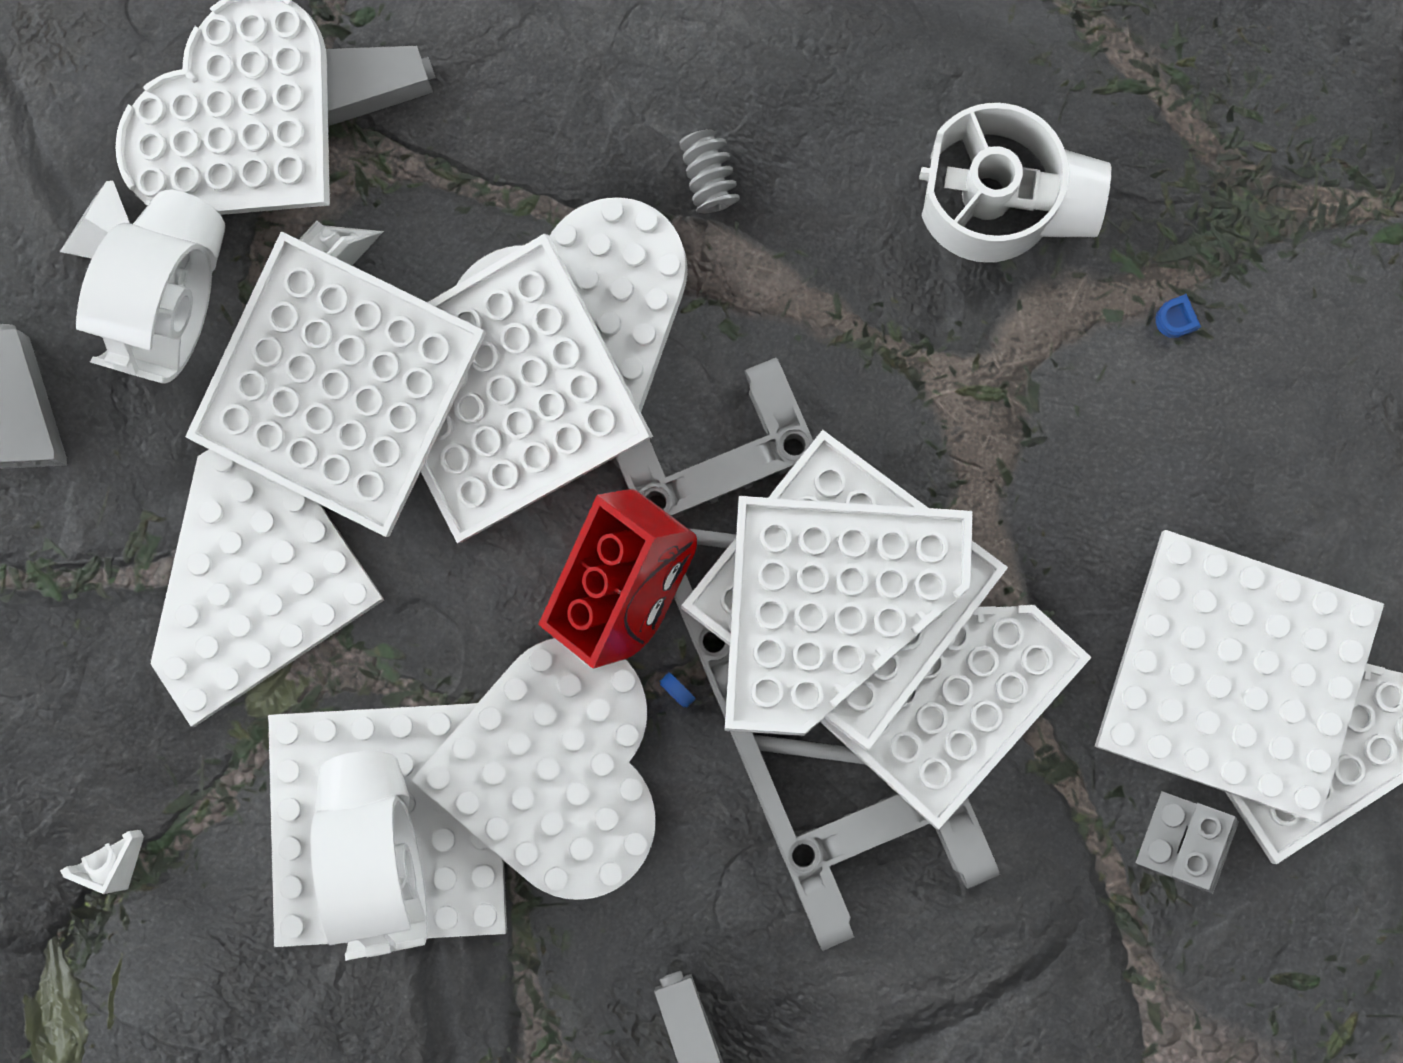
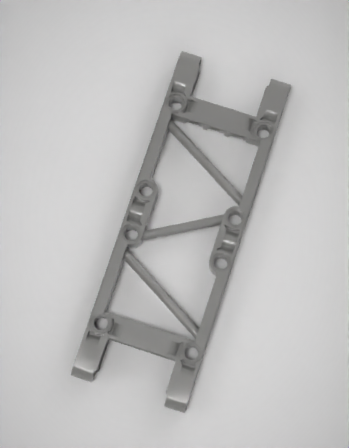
M775 357L744 370L750 388L749 396L767 436L668 477H665L650 439L615 457L628 489H635L648 499L652 496H661L667 502L664 511L676 519L683 516L684 512L707 501H710L711 504L715 503L719 497L741 487H745L746 490L751 488L753 483L775 473L782 475L789 472L812 444L813 439L778 359ZM790 439H796L802 443L804 451L796 456L790 455L784 450V443ZM690 529L697 536V545L728 548L736 538V534ZM685 574L674 599L725 718L730 646L725 643L723 649L716 653L709 652L704 648L703 639L712 632L681 609V605L693 591ZM730 731L821 950L824 951L854 938L849 925L851 917L829 866L930 823L897 794L879 800L878 803L860 811L846 814L843 818L819 828H813L795 836L760 751L859 764L865 763L847 746L753 735L752 732ZM967 797L940 829H936L952 869L959 873L965 887L969 889L1000 874ZM801 844H807L813 850V859L805 866L795 864L792 858L793 850Z

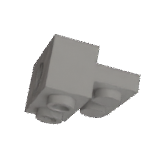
M1161 791L1136 864L1213 894L1239 821L1233 815Z

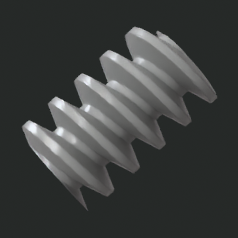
M708 129L691 133L680 140V148L685 152L683 154V161L688 166L686 174L688 178L692 179L689 187L695 193L692 197L693 204L698 207L696 212L703 214L724 210L740 200L738 194H728L727 192L736 187V181L724 179V177L733 173V167L721 166L722 163L730 159L729 153L718 152L719 149L726 146V139L715 138L716 131Z

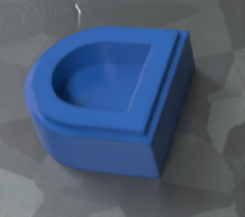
M1187 294L1167 301L1156 313V326L1167 337L1179 338L1201 328Z
M670 672L659 681L660 686L683 708H688L695 701L696 698Z

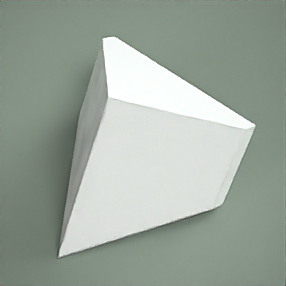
M106 181L60 252L92 258L99 244L112 228L120 223H129L113 181Z
M316 220L299 240L353 265L384 231L325 226Z
M141 830L128 831L122 835L124 839L111 846L107 843L98 851L81 858L82 863L60 870L63 877L102 894L127 890L144 838Z

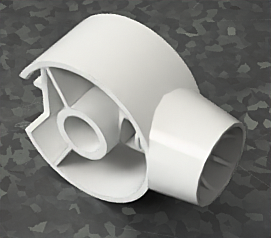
M1006 103L976 105L954 115L937 132L931 154L930 168L922 167L919 175L920 180L928 181L922 218L931 235L944 248L959 257L976 262H999L1012 259L1028 251L1042 237H1097L1103 223L1109 196L1111 164L1065 150L1059 137L1049 124L1025 108ZM984 135H999L1019 142L1039 159L1046 173L1040 172L1038 169L1022 167L1018 156L1009 149L1000 146L988 147ZM963 140L972 162L970 170L947 166L944 188L962 191L965 207L953 220L939 204L935 196L934 187L939 155L950 145ZM983 178L997 180L1003 186V189L993 190L986 187L980 180ZM1009 208L1049 211L1035 225L1010 235H985L964 227L972 216L983 220L996 219L1004 215Z
M175 190L161 191L153 198L133 224L120 223L112 228L103 238L87 269L79 296L76 316V329L102 337L107 351L102 355L93 356L90 363L162 384L171 382L183 370L194 351L203 328L211 292L212 272L216 268L225 232V222L211 205L185 192Z
M361 751L340 755L324 762L319 768L316 813L314 814L311 827L313 880L318 909L328 944L335 945L348 942L345 953L346 961L423 946L427 939L425 885L418 845L408 813L410 797L398 759L390 753L381 751Z

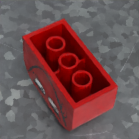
M635 489L598 494L538 625L593 669L633 656L650 641L662 623L695 554L697 547L696 534Z

